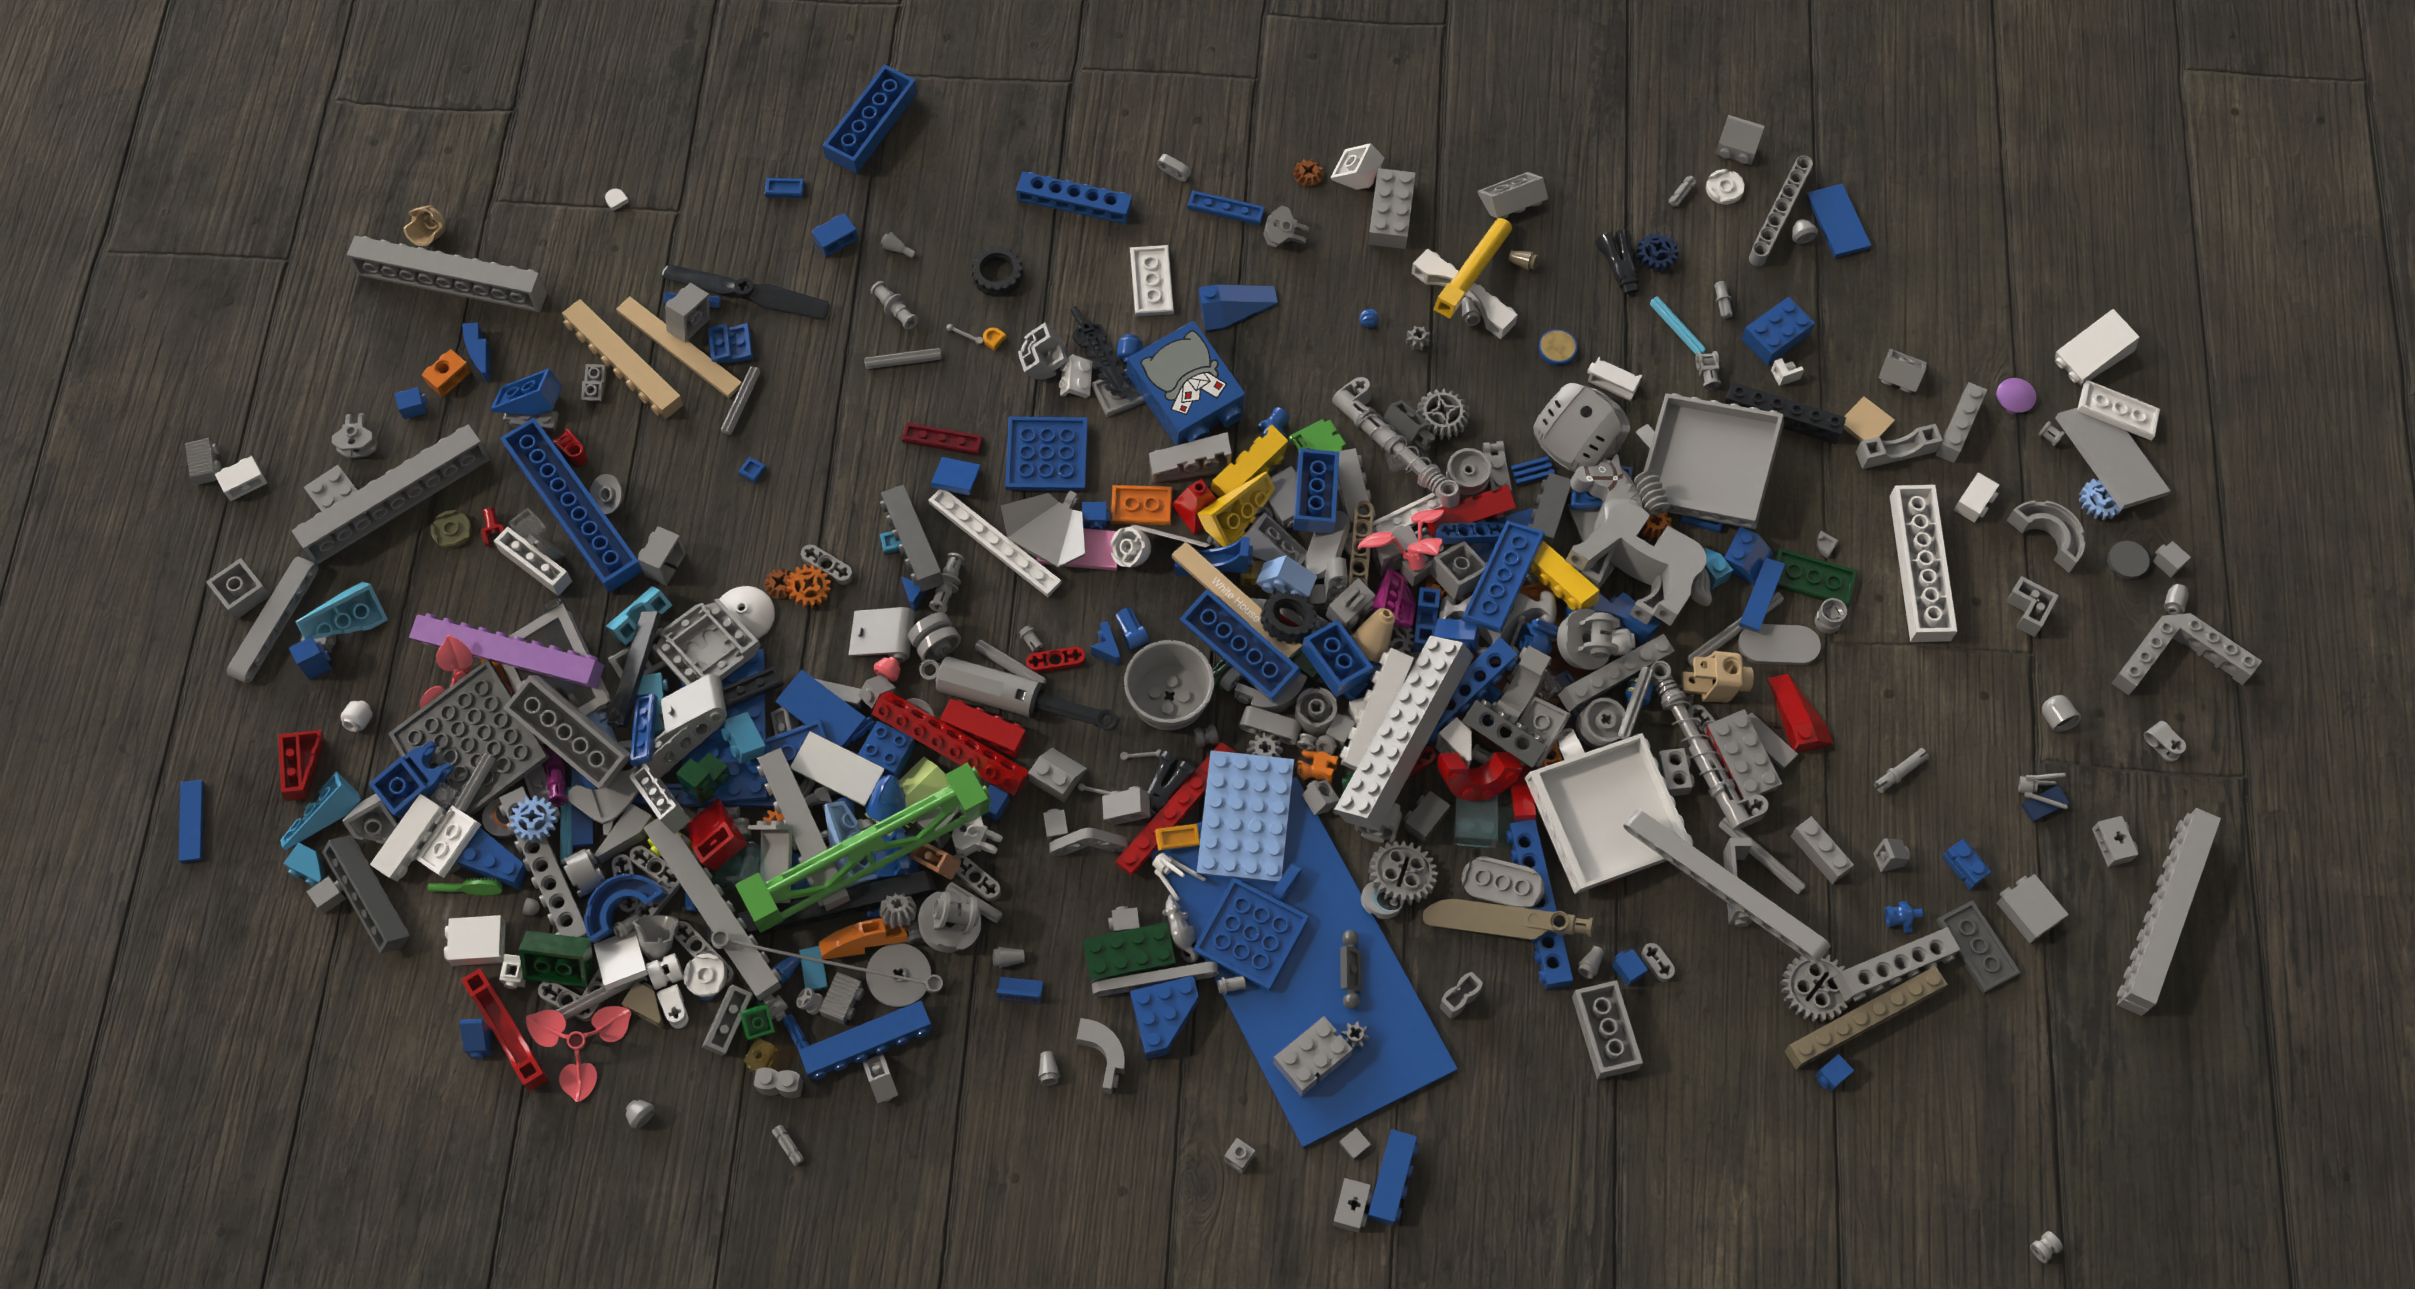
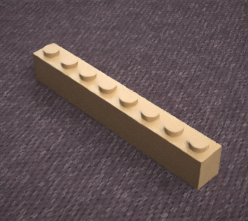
M581 299L562 312L565 326L570 331L574 330L578 339L582 343L586 342L593 354L596 355L598 353L601 356L602 362L607 367L611 366L615 375L619 379L623 378L630 390H636L639 393V398L645 404L648 402L657 416L661 415L667 419L683 406L681 396Z

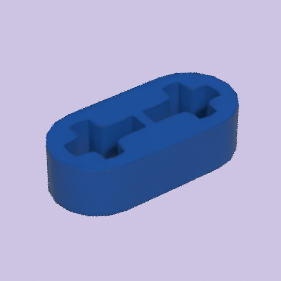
M1292 863L1271 895L1282 901L1300 876L1302 868Z

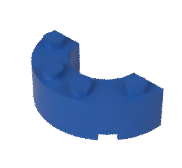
M622 874L604 881L592 893L587 903L588 907L584 921L588 937L591 939V942L598 943L614 933L613 915L616 908L623 901L630 898H638L645 905L652 907L667 897L669 893L659 883L640 875Z

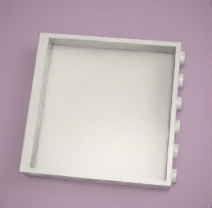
M1642 733L1531 771L1525 777L1574 894L1668 861L1624 829L1623 825L1636 809L1642 810L1690 845H1693L1691 836L1687 834L1684 828V820L1675 808V800L1667 790V782L1659 772L1658 762L1650 752V744Z

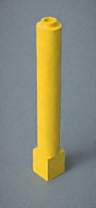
M1499 218L1494 222L1451 283H1448L1440 293L1435 303L1434 311L1451 319L1464 296L1512 231L1509 221Z

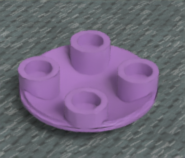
M2006 379L1999 385L1996 391L1999 403L2009 414L2014 415L2026 412L2036 402L2034 388L2023 379Z

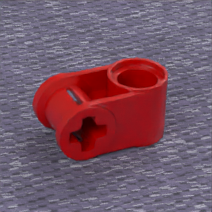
M566 429L565 433L557 439L551 440L558 451L572 465L578 467L587 462L588 456L582 444L569 429Z

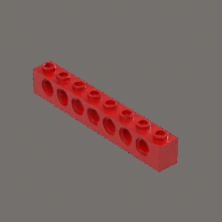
M890 691L879 696L871 713L873 716L961 766L968 763L971 769L976 768L980 777L1013 796L1023 789L1029 770Z

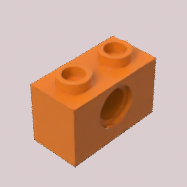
M450 349L447 353L442 354L439 360L432 366L427 367L421 375L426 384L443 398L468 376L471 370L467 362Z

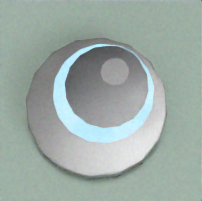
M1373 882L1368 883L1361 895V903L1364 909L1369 914L1377 915V918L1390 919L1395 917L1403 906L1400 904V900L1397 899L1394 903H1392V897L1385 900V893L1378 894L1379 887L1373 888Z

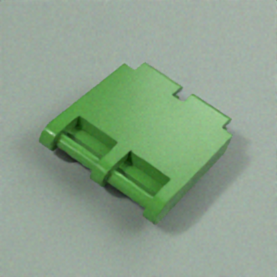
M1322 419L1288 437L1290 442H1293L1297 447V453H1299V448L1337 452L1342 451L1346 447L1345 441L1340 434H1337V429L1331 420L1324 422Z

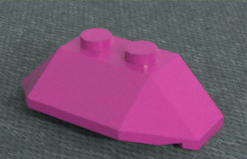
M1390 567L1388 568L1374 593L1376 595L1373 601L1375 604L1369 613L1370 616L1378 609L1385 608L1389 609L1395 616L1394 627L1410 628L1412 626L1416 603L1411 590L1407 586V579Z

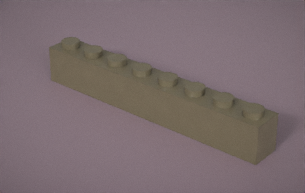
M1934 966L1793 1042L1784 1052L1794 1068L1798 1070L1941 992L1947 983L1937 967Z

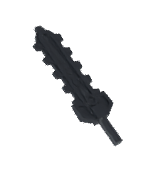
M1077 306L1072 307L1070 311L1079 325L1073 332V340L1078 347L1087 348V358H1092L1095 362L1092 364V367L1099 369L1100 374L1098 377L1107 383L1105 389L1112 391L1122 399L1128 397L1131 381L1129 377L1123 376L1125 373L1124 368L1117 366L1119 362L1117 356H1111V346L1104 344L1107 335L1102 325L1085 321Z

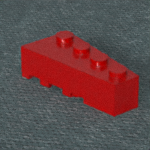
M1509 485L1502 486L1495 491L1484 492L1476 497L1463 499L1453 508L1442 506L1433 509L1444 510V514L1437 521L1427 523L1430 534L1434 536L1439 525L1443 523L1487 522L1486 519L1493 517V520L1505 517V512L1516 508Z

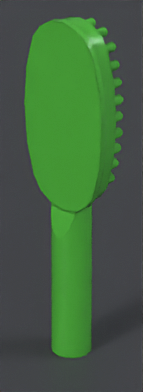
M470 878V881L467 879L463 884L429 883L428 891H463L471 895H497L502 892V882L500 880L496 882L497 879L494 881L493 878H491V881L489 878L487 880L486 878L484 880L482 878L480 880L479 878L476 880L475 878L473 880Z

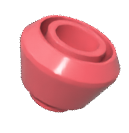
M893 657L883 658L874 664V672L877 675L882 674L890 683L897 682L901 670L899 667L900 663Z

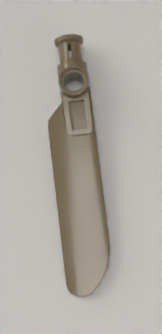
M1459 899L1438 901L1428 906L1423 912V920L1429 926L1536 940L1548 931L1560 936L1580 933L1592 937L1594 930V918L1581 919L1576 918V915H1569L1562 911L1549 912ZM1560 919L1566 921L1562 927L1555 926V923Z

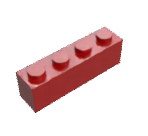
M950 699L940 718L944 723L981 744L1013 758L1017 757L1027 738L1023 726L1017 723L1010 724L998 715L991 716L979 707L972 708L966 702L959 699L957 701Z

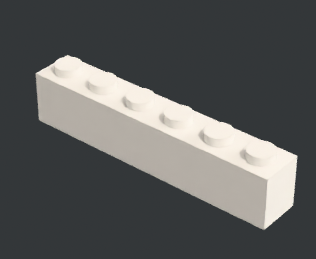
M1390 648L1387 653L1383 652L1379 661L1382 664L1380 671L1376 670L1371 680L1374 683L1372 690H1367L1363 700L1366 701L1364 709L1360 708L1356 716V720H1358L1356 728L1352 727L1348 735L1350 743L1348 747L1344 746L1340 754V758H1342L1341 765L1356 771L1397 697L1410 669L1413 657L1393 648Z

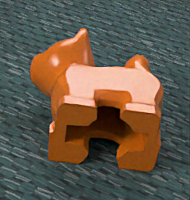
M1303 750L1302 755L1305 758H1312L1314 760L1312 765L1300 760L1297 762V773L1300 779L1307 780L1313 777L1317 780H1327L1331 785L1334 777L1333 773L1339 765V757L1332 756L1324 751Z

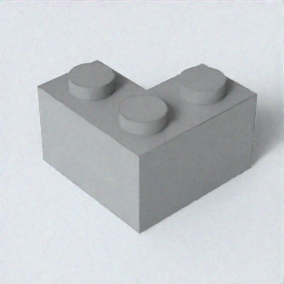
M2021 576L2006 601L2024 611L2016 628L2035 637L2042 628L2059 595Z

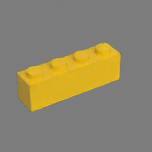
M1543 541L1529 572L1535 574L1543 585H1547L1552 589L1558 598H1562L1571 610L1589 609L1599 601L1600 590Z

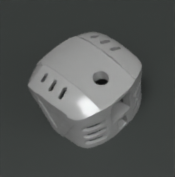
M1569 383L1563 386L1546 405L1541 414H1539L1533 429L1537 442L1544 451L1560 465L1575 473L1577 468L1581 466H1597L1603 459L1610 460L1621 449L1623 442L1629 434L1630 422L1621 407L1603 392L1580 384ZM1589 406L1588 409H1587V411H1586V415H1587V418H1586V417L1583 415V410H1584L1585 407ZM1597 436L1604 438L1605 441L1598 440ZM1590 445L1597 447L1598 450L1592 449ZM1584 453L1590 455V458L1585 457Z

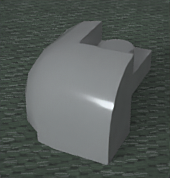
M1046 322L1024 337L1026 340L1021 350L1018 351L1024 372L1034 379L1043 380L1057 375L1055 371L1057 368L1068 362L1065 354L1067 348L1058 333Z

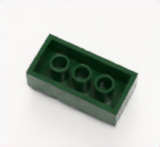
M1167 922L1083 939L1091 986L1092 983L1100 980L1176 967Z

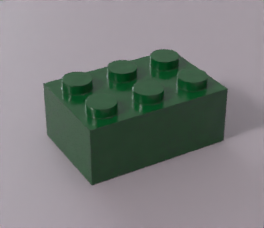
M526 931L519 947L523 980L587 987L594 971L590 938Z

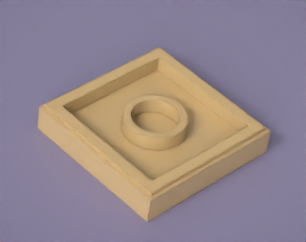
M1863 396L1844 416L1847 418L1843 429L1861 442L1881 437L1894 423L1895 419Z

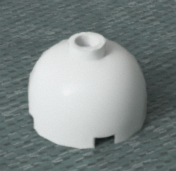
M1121 528L1113 535L1110 546H1113L1111 556L1120 566L1137 567L1142 565L1151 553L1150 539L1145 532L1138 530V528Z

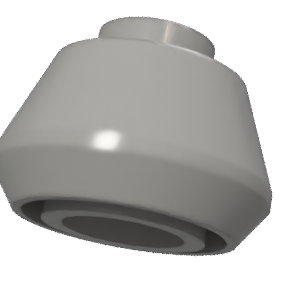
M1805 219L1799 220L1792 228V240L1798 244L1808 243L1816 237L1818 230L1810 221Z
M633 1100L626 1107L627 1112L625 1115L631 1128H641L654 1115V1105L643 1100Z

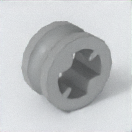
M1305 733L1299 734L1300 740L1297 741V746L1303 750L1313 751L1315 749L1314 744L1317 741L1316 737Z

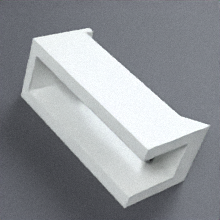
M1598 357L1596 363H1591L1587 372L1590 374L1588 382L1631 401L1642 378V375L1635 376L1610 363L1600 361V357Z

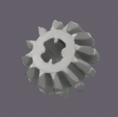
M1264 732L1262 738L1256 735L1255 741H1249L1250 747L1247 749V754L1281 758L1280 754L1283 752V748L1279 747L1280 740L1274 741L1275 736L1273 734L1267 738Z
M895 893L893 897L887 895L886 900L881 901L880 917H882L885 925L890 924L892 929L895 926L902 928L904 924L910 926V922L915 920L916 904L911 896L906 897L904 893L901 895Z

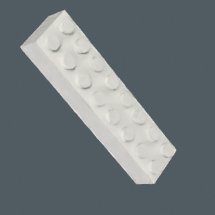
M1935 485L1895 486L1890 495V503L1910 642L1951 641L1957 632L1936 487Z

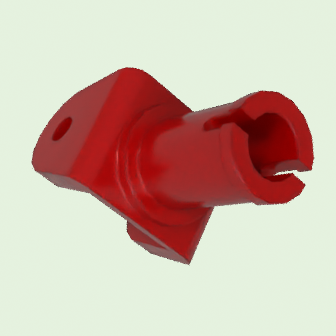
M486 508L482 511L486 527L481 530L486 547L490 546V534L502 533L505 530L503 525L498 524L495 508Z

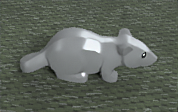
M1169 895L1165 905L1166 909L1162 913L1168 916L1171 939L1175 946L1181 949V956L1186 962H1195L1199 955L1193 951L1192 944L1195 942V931L1193 926H1189L1186 921L1189 915L1187 912H1181L1180 905L1172 895ZM1184 951L1188 952L1191 956L1187 957Z

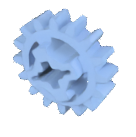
M2092 479L2090 483L2087 482L2080 492L2081 498L2079 502H2084L2081 508L2088 509L2087 515L2093 513L2094 519L2098 516H2101L2102 520H2105L2107 516L2112 519L2114 515H2118L2121 511L2100 480Z
M534 796L532 801L525 797L524 804L520 801L517 802L519 808H512L515 815L510 816V820L514 822L510 826L515 830L516 836L521 835L523 841H526L529 837L531 843H534L535 838H538L541 842L543 835L550 837L548 831L555 830L556 828L553 823L558 822V819L554 817L557 811L552 809V803H547L544 797L539 801L537 796ZM540 808H543L547 814L541 813ZM521 824H523V826H527L528 830H524L521 827Z

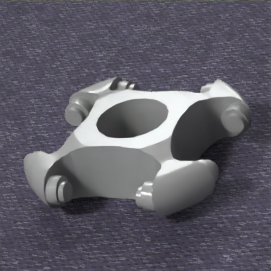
M1545 590L1540 595V601L1537 602L1519 592L1512 608L1513 611L1510 613L1501 633L1480 626L1479 628L1480 636L1491 646L1499 637L1507 644L1512 640L1521 615L1526 617L1524 625H1527V622L1532 623V620L1537 618L1554 625L1557 613L1555 596L1553 593ZM1450 595L1442 598L1439 619L1462 620V616L1472 596L1456 605V600ZM1512 646L1511 648H1512L1517 654H1519V651L1517 650V648L1514 647V646ZM1480 647L1477 653H1475L1477 658L1488 648ZM1495 659L1490 664H1501V661Z

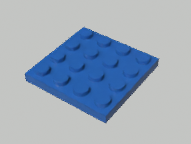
M1009 416L1005 489L1019 491H1085L1087 417Z
M1233 877L1193 951L1199 956L1211 962H1216L1217 965L1238 976H1244V979L1270 991L1308 921L1309 915Z

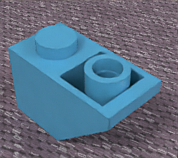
M298 842L284 862V865L289 869L288 873L297 879L301 876L306 879V883L314 887L326 878L323 859L316 851Z

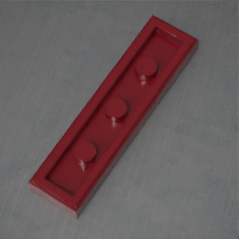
M906 422L901 440L902 443L979 456L983 436Z

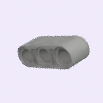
M1246 706L1239 728L1258 736H1262L1265 732L1267 738L1273 734L1275 736L1274 740H1280L1281 743L1295 745L1301 730V724L1299 721L1256 707Z

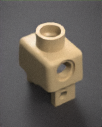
M1714 651L1707 657L1695 656L1693 658L1694 672H1682L1681 674L1682 691L1690 694H1701L1703 702L1728 703L1738 691H1751L1754 680L1753 669L1751 667H1743L1742 656L1739 653ZM1690 678L1694 680V684L1689 682Z

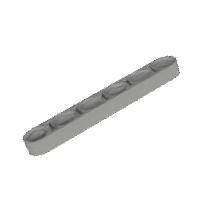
M1204 962L1100 980L1092 983V991L1094 996H1107L1130 992L1193 976L1194 980L1206 979L1219 974L1216 962Z

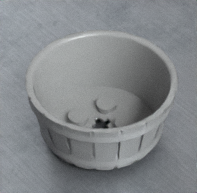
M1162 640L1157 643H1151L1143 647L1144 649L1139 650L1132 657L1133 659L1130 660L1126 668L1124 685L1129 703L1138 716L1152 727L1162 730H1177L1187 727L1199 718L1210 701L1214 688L1212 667L1207 658L1198 649L1190 644L1187 645L1185 642ZM1167 691L1175 693L1173 701L1164 699Z

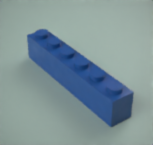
M921 1000L798 1051L810 1080L813 1078L817 1080L825 1077L830 1071L845 1069L847 1064L852 1062L859 1063L865 1061L869 1055L874 1053L882 1054L891 1046L904 1045L909 1042L908 1039L916 1036L917 1038L926 1036L933 1029Z

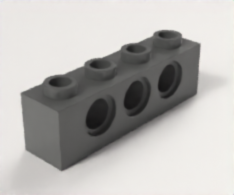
M1475 700L1462 721L1532 768L1535 767L1548 748V745L1545 744L1546 739L1538 734L1531 735L1527 732L1529 728L1520 722L1517 724L1510 721L1511 716L1501 710L1499 713L1492 709L1494 705L1487 700ZM1487 714L1494 717V723L1491 726H1487L1484 723V717ZM1504 726H1509L1512 730V734L1508 738H1505L1501 733ZM1522 737L1529 740V747L1527 749H1522L1519 746V740Z

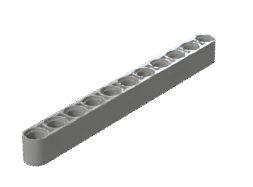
M1636 809L1623 825L1629 834L1809 961L1817 964L1831 947L1829 942L1642 810Z

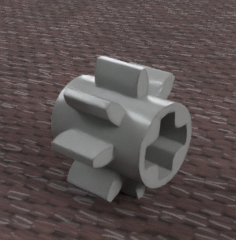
M1414 326L1412 331H1407L1408 338L1406 344H1410L1412 350L1420 349L1422 351L1424 345L1429 346L1430 332H1426L1424 327Z
M771 994L763 999L764 1004L768 1005L771 1020L775 1018L779 1022L787 1016L784 1011L788 1006L780 995L774 998Z
M1358 1021L1352 1026L1347 1023L1348 1031H1342L1341 1035L1346 1037L1345 1041L1351 1045L1352 1049L1355 1046L1363 1048L1362 1040L1368 1041L1369 1038L1368 1035H1364L1367 1027L1362 1028L1359 1026ZM1351 1033H1353V1034H1355V1035L1359 1034V1038H1358V1039H1357L1356 1037H1352V1038H1351Z

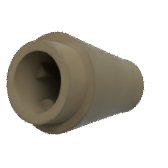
M1511 251L1508 261L1528 271L1530 269L1535 270L1538 263V255L1534 254V252Z

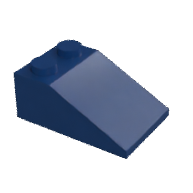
M550 368L501 386L491 411L537 415L543 412L548 413L554 408L562 385Z

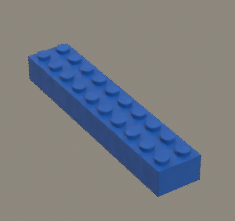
M535 417L500 438L509 455L608 593L643 572L637 558Z

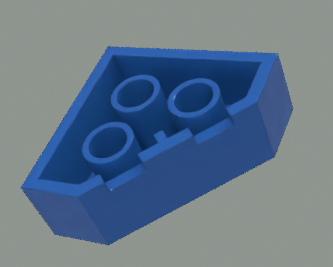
M1193 976L1130 991L1131 1002L1146 1060L1168 1054L1177 1036H1179L1186 1025L1191 1013L1197 1007L1199 996Z

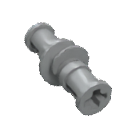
M878 281L872 286L871 294L877 296L884 305V312L887 316L899 319L905 329L910 330L917 324L918 317L908 310L901 294H894L892 291H889L883 281Z
M949 553L947 556L948 561L942 572L944 584L937 586L934 599L929 604L930 608L934 611L945 613L951 594L958 592L957 586L961 584L958 578L959 570L965 562L964 557L958 553Z

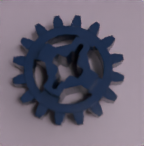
M1650 232L1649 237L1644 235L1643 239L1639 241L1636 253H1638L1637 259L1642 260L1641 265L1647 264L1648 270L1654 267L1655 272L1658 271V268H1661L1662 271H1665L1666 266L1671 268L1672 264L1676 263L1679 250H1677L1678 244H1673L1674 238L1668 239L1667 233L1661 236L1660 232L1657 235Z

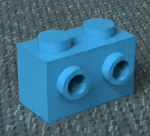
M748 712L724 720L723 729H721L722 736L725 741L728 740L731 745V753L734 758L737 757L740 764L764 755L765 744Z

